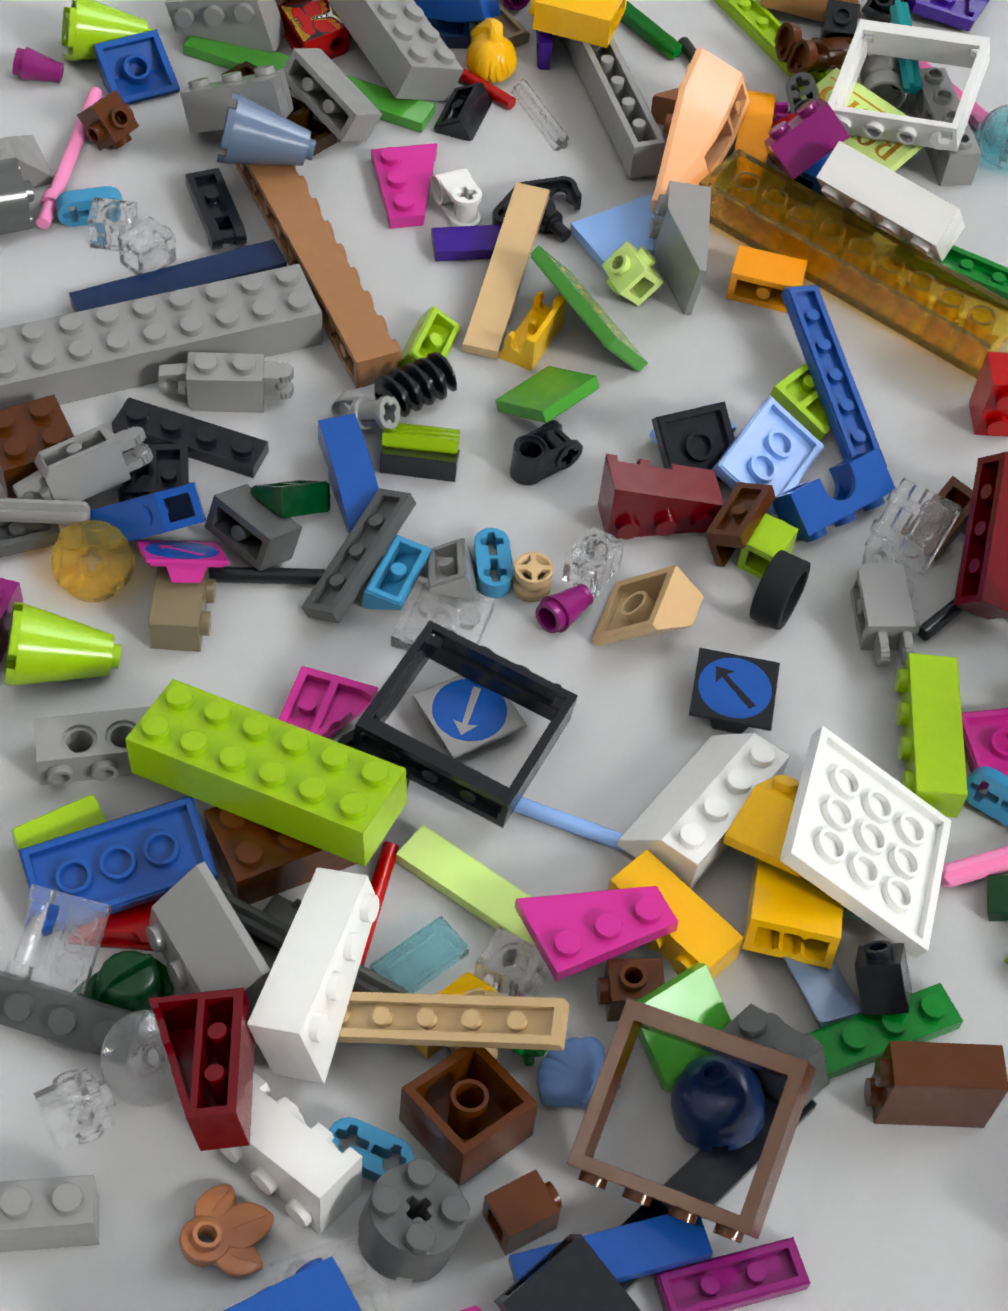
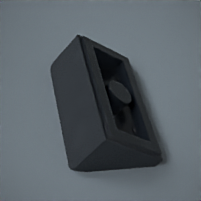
M478 82L454 89L433 128L436 133L465 141H472L492 104V100L483 83Z
M383 446L380 454L379 473L455 482L460 450L455 454Z

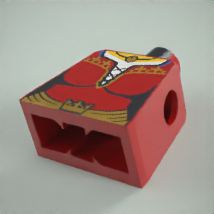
M327 0L280 5L281 19L286 32L284 38L292 51L294 48H320L330 59L344 55L349 51L350 32Z

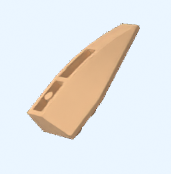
M703 48L696 49L691 63L687 66L684 79L678 87V96L657 183L651 198V208L655 215L659 194L665 195L669 181L700 186L708 184L731 148L750 102L743 74Z

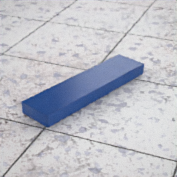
M665 1214L583 1236L619 1283L707 1260L713 1254L702 1219L699 1216L695 1225ZM560 1242L510 1255L508 1262L514 1282L521 1278Z

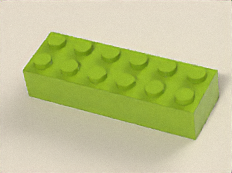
M175 679L170 681L125 738L131 773L364 867L407 804L406 768Z

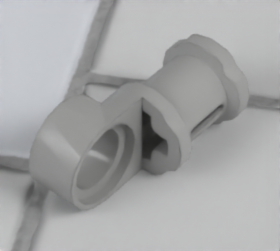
M346 389L343 390L331 407L334 417L355 413L361 430H369L373 426L391 430L397 427L400 421V406L395 397L381 396L378 400H371L355 390ZM344 403L350 405V410L346 407Z

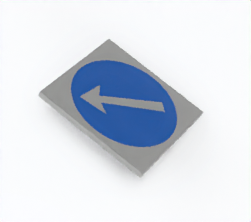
M462 675L455 676L413 695V699L428 721L429 729L442 749L446 748L453 759L527 727V724L509 699Z

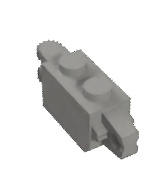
M188 352L186 363L159 365L158 385L160 392L187 396L188 406L195 411L264 413V400H287L293 396L294 383H291V380L294 377V370L291 364L289 365L288 363L264 361V354Z
M102 424L38 452L34 460L37 471L12 486L17 499L84 501L101 492L116 489L121 483L131 479L130 472L150 463L154 457L151 449L145 446L122 454V452L145 441L146 435L143 428L136 426L112 434L107 426Z
M866 547L863 554V565L857 571V577L850 592L860 650H874L878 667H887L891 658L890 650H898L903 667L908 654L915 653L913 634H918L920 627L918 611H913L911 602L913 598V583L911 579L906 577L904 563H894L889 547Z

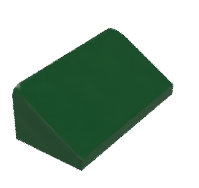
M294 480L254 485L250 488L251 494L283 518L323 513L330 510V483H327V481Z

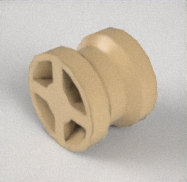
M526 552L516 559L512 589L518 598L527 602H538L543 597L549 595L554 566L548 556L539 552Z

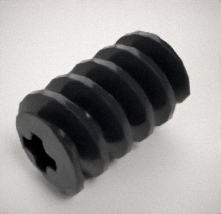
M432 352L426 358L416 359L413 364H405L401 369H395L390 371L388 375L379 376L374 386L375 400H378L381 396L395 397L400 406V415L407 417L410 414V407L414 411H420L423 407L422 401L427 406L432 405L435 402V396L439 400L447 397V388L450 391H456V376L449 361L442 354Z

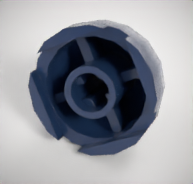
M716 1054L701 1056L687 1064L674 1082L671 1095V1109L675 1127L682 1138L694 1147L713 1152L712 1146L723 1147L728 1145V1151L740 1149L753 1141L764 1127L766 1100L760 1080L749 1066Z

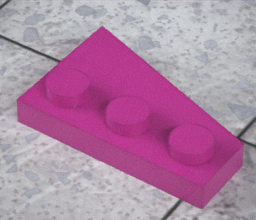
M437 143L371 149V162L390 229L424 225L429 199L430 179L433 175L437 156Z
M657 886L518 898L515 901V909L556 982L676 931L678 926L677 918Z

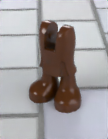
M785 22L777 31L775 49L779 61L787 62L788 72L796 74L818 70V72L823 73L835 68L841 70L853 38L831 37L804 40L802 39V32L798 24Z

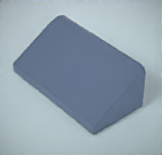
M783 956L782 960L819 1028L862 1013L860 1005L835 961H833L831 969L805 964Z

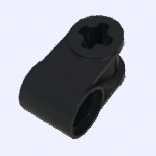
M551 420L540 428L515 440L510 465V476L514 481L522 485L537 484L544 478L573 465L580 457L583 445L578 440H571L562 431V425L557 420Z

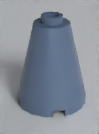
M232 92L231 99L237 100L235 108L228 106L220 142V148L226 149L225 156L218 154L217 162L223 164L303 166L305 159L312 160L316 140L310 138V130L239 93Z

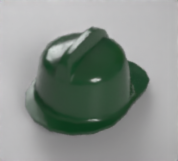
M122 951L108 958L103 963L100 971L85 980L73 993L142 1014L141 1024L154 1015L149 998L172 996L173 984L168 976L167 967L159 960L154 959L150 953Z

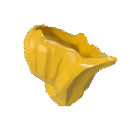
M486 18L470 33L471 43L466 54V66L472 73L489 83L496 84L505 81L515 73L517 56L512 42L503 36L502 22L495 18Z

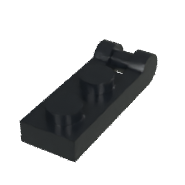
M214 168L185 174L186 186L207 234L211 250L223 248V244L232 242L235 245L247 243L244 225L220 169ZM229 226L228 229L219 230L221 227Z

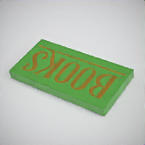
M538 245L530 253V258L601 343L632 369L640 372L648 364L644 357L573 273Z

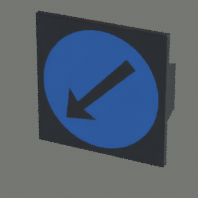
M699 648L689 716L709 719L713 729L742 734L748 727L771 731L780 663Z

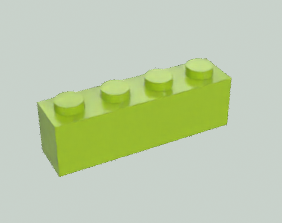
M909 653L903 669H897L894 681L895 692L901 693V701L898 703L896 712V724L903 728V736L900 737L898 745V759L904 761L905 771L901 774L900 783L944 816L957 818L968 796L957 657Z

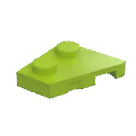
M805 363L777 383L770 395L821 442L828 433L830 426L807 363Z

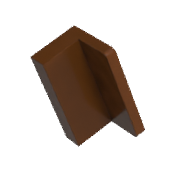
M737 482L705 532L716 566L725 567L736 548H745L776 498L772 485Z

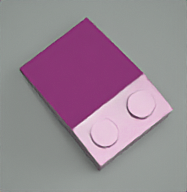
M812 99L803 104L797 110L799 115L788 123L782 121L769 131L770 137L764 141L772 163L793 180L831 152L839 141L844 142L850 137L830 105L822 99L817 101Z

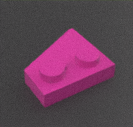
M301 666L279 720L330 739L367 709L377 695L378 687Z

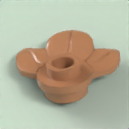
M220 1184L214 1186L198 1198L194 1208V1218L189 1220L182 1228L179 1237L180 1249L186 1260L195 1266L205 1267L214 1264L229 1276L244 1277L252 1275L263 1269L262 1259L254 1246L268 1234L273 1224L274 1216L265 1207L256 1203L242 1202L237 1204L236 1194L232 1185ZM198 1235H206L213 1240V1242H202L198 1238Z

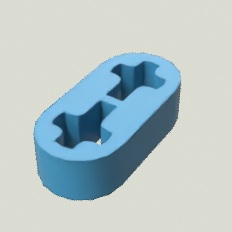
M112 186L66 191L55 200L59 221L69 227L112 222L119 219L125 210L120 191ZM110 202V206H105V203ZM69 207H75V210L69 211Z
M482 529L476 534L474 540L473 558L476 585L482 595L488 598H501L509 593L512 585L513 566L508 535L500 529ZM489 544L494 545L496 555H489ZM490 570L497 571L499 581H492Z
M980 766L974 769L967 777L968 796L966 801L973 807L1008 826V776L989 766ZM982 780L990 784L986 794L978 791Z
M351 1117L341 1118L329 1128V1131L334 1136L332 1142L342 1153L345 1151L340 1149V1140L338 1138L347 1139L349 1134L357 1136L356 1145L359 1147L353 1145L350 1147L363 1156L362 1176L373 1182H376L382 1174L388 1171L384 1169V1160L381 1157L389 1159L393 1153L400 1155V1165L414 1160L413 1150L406 1141L359 1119Z

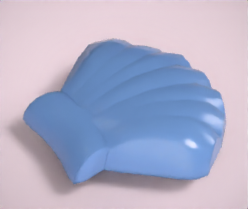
M593 1036L573 1037L565 1040L564 1051L550 1050L546 1054L537 1070V1087L541 1103L554 1107L583 1108L586 1111L605 1060L604 1048L598 1039Z

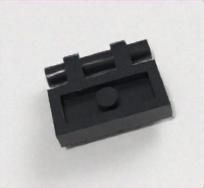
M188 443L149 444L148 447L151 449L154 458H152L150 463L129 473L131 479L122 483V486L118 489V502L189 483ZM131 448V449H129V450H127V451L122 452V454L125 453V452H128V451H130V450H135V449ZM142 475H149V483H138V479Z

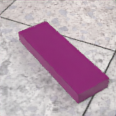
M794 1237L655 1274L653 1279L664 1311H730L808 1289L811 1284Z

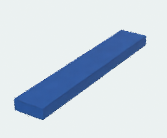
M818 285L785 287L781 297L843 461L856 454L878 448L885 462Z

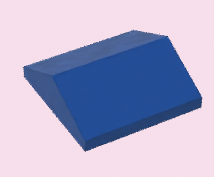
M157 29L94 44L93 48L104 87L109 94L117 90L125 104L129 105L180 92L179 84Z

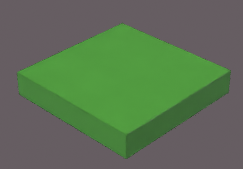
M547 366L497 398L495 402L499 412L548 423L598 390L600 386L595 375Z
M696 963L637 1000L718 1030H722L731 1022L710 971L704 963ZM641 1027L638 1033L639 1040L662 1090L668 1092L673 1090L676 1078L687 1064L701 1056L714 1054Z

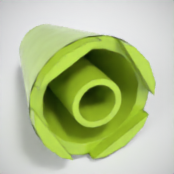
M72 0L71 7H64L61 45L68 46V54L62 53L63 61L96 59L93 48L94 44L152 31L153 28L148 27V22L145 19L95 0Z
M14 601L11 617L12 626L9 632L4 685L18 686L109 676L111 668H119L121 644L114 643L113 634L32 605Z

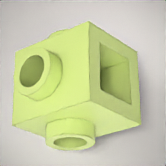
M627 241L601 265L609 277L606 282L611 290L618 296L622 295L638 306L664 283L654 267V264L657 262L654 256L645 247L642 246L638 249Z

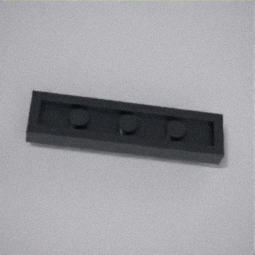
M128 397L112 422L114 434L138 426L143 428L146 438L143 441L145 444L188 443V458L254 478L269 452L268 441Z

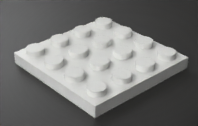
M822 726L811 735L780 861L894 943H904L905 950L917 958L929 949L952 821Z

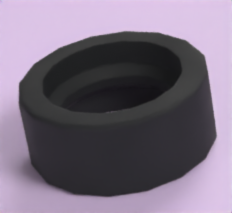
M778 551L766 568L756 589L750 607V618L775 630H781L791 617L803 593L811 563L786 551Z

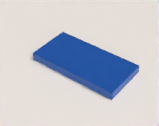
M190 796L18 850L41 933L44 937L158 900L191 869L202 862L206 863L214 878L219 880L194 799Z

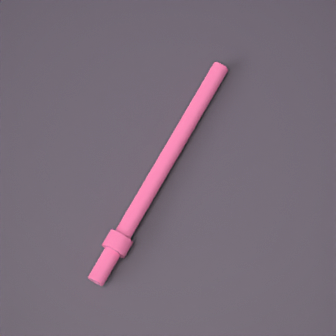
M92 87L81 112L102 98L103 92L100 88ZM79 118L51 186L44 191L40 205L42 208L36 220L37 226L41 229H48L55 213H57L55 200L64 192L86 138V129Z

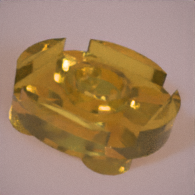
M100 520L82 521L74 526L70 525L63 528L59 533L58 541L55 543L51 555V568L58 584L73 597L85 602H101L115 595L114 592L119 590L123 584L126 586L135 567L134 551L124 534L117 527ZM91 552H96L99 557H103V562L97 563L95 569L89 571L88 566L83 563L84 558L89 556Z

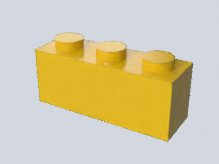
M646 849L610 879L608 890L647 886L658 887L677 918L678 926L676 931L645 945L653 951H659L672 964L677 975L699 962L707 965L714 979L737 959L744 937L649 850Z

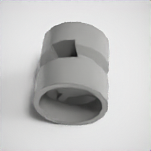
M877 54L870 55L865 59L860 71L861 85L899 109L905 101V92L902 86L898 58Z

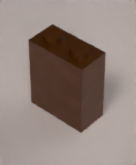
M889 1041L882 1057L876 1059L874 1073L871 1078H866L864 1086L866 1106L872 1107L874 1124L984 1128L1008 1092L1003 1045Z

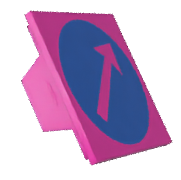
M136 540V545L145 562L149 566L166 567L172 583H201L207 567L224 568V565H229L228 558L217 542Z

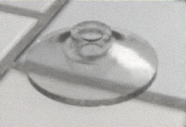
M152 1010L136 1011L119 1019L105 1036L100 1054L101 1070L107 1086L119 1099L138 1107L157 1106L169 1101L178 1094L170 1063ZM151 1048L155 1049L159 1055V1061L156 1066L151 1065L148 1061V1052Z

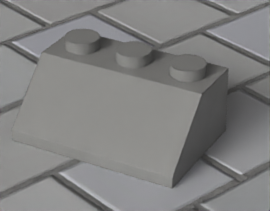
M202 862L191 869L151 906L149 926L146 927L148 942L154 952L158 953L161 951L167 962L168 976L176 989L182 988L185 994L244 987L253 1011L271 970L205 862Z

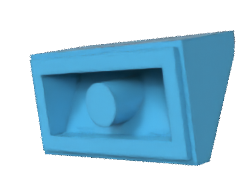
M396 535L364 591L362 607L366 609L401 610L432 549Z

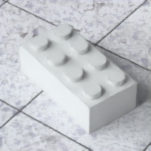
M841 141L837 143L816 176L822 187L821 192L827 196L825 200L841 211L845 207L851 209L856 213L854 217L868 227H872L874 223L885 230L883 234L898 244H902L903 241L910 243L915 247L913 251L927 261H931L934 257L943 262L965 228L959 208Z

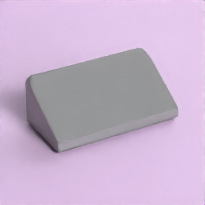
M465 538L431 548L432 552L428 558V589L430 594L467 600L477 599L475 564Z

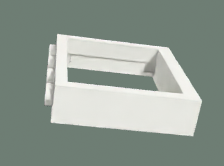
M860 19L828 104L849 135L957 152L990 61V37ZM972 49H978V52H972ZM867 53L972 68L953 122L949 123L847 107Z

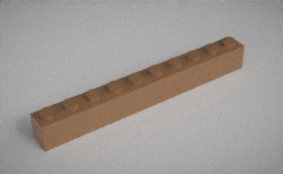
M235 164L289 265L300 264L322 311V326L356 389L375 384L379 376L388 375L390 371L398 369V361L402 360L400 346L397 340H391L384 317L377 315L370 292L368 290L364 291L360 285L358 271L355 267H350L344 246L341 243L337 244L331 223L328 220L324 221L318 200L311 198L305 177L303 175L299 176L296 166Z

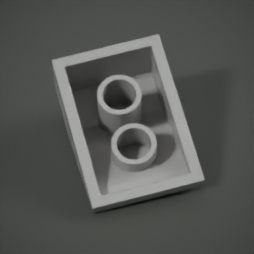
M669 181L665 195L659 194L656 206L658 218L652 217L649 238L654 239L653 254L684 314L691 315L707 272L711 187Z

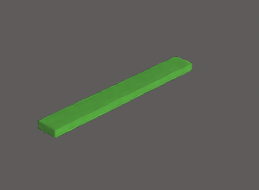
M190 36L183 44L185 55L227 69H231L245 61L257 67L274 65L275 70L283 69L289 56L278 52L271 53L196 36ZM346 75L382 113L381 120L422 133L435 114L434 103L425 100L395 99L388 88Z

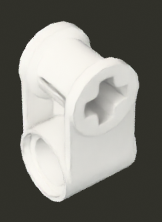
M463 167L432 175L430 187L433 198L437 205L441 207L453 227L479 226L481 216L478 212V204L482 200V191L472 179L468 169Z

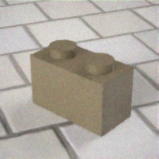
M158 566L148 622L151 649L201 651L203 636H210L212 615L211 611H206L207 603H214L216 596V579H209L208 567L201 583H172L167 568Z

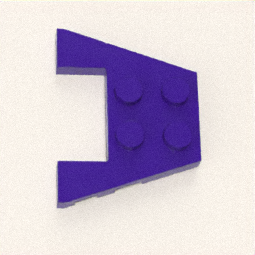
M907 0L912 13L924 19H933L945 23L951 28H960L966 31H970L990 1Z

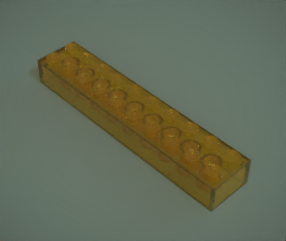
M737 149L699 182L700 186L711 187L710 224L752 248L807 260L808 263L804 275L806 280L818 285V287L976 379L979 376L987 352L1008 353V300L746 152Z

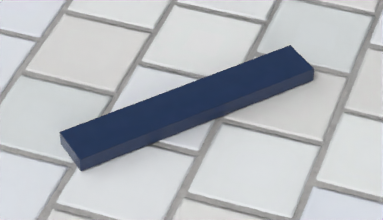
M274 239L70 292L69 298L74 311L79 312L287 266V262Z

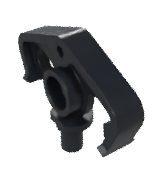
M559 176L520 182L550 190L540 230L544 234H554L561 242L568 240L571 236V231L563 224V216L556 210L555 204L550 198L557 192H564L567 195L566 202L574 205L575 210H580L582 194L575 180L571 177ZM514 187L493 210L492 225L502 226Z

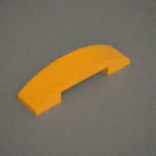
M747 89L750 102L737 132L730 178L763 183L768 155L764 141L770 137L769 131L772 129L771 124L773 122L776 93Z

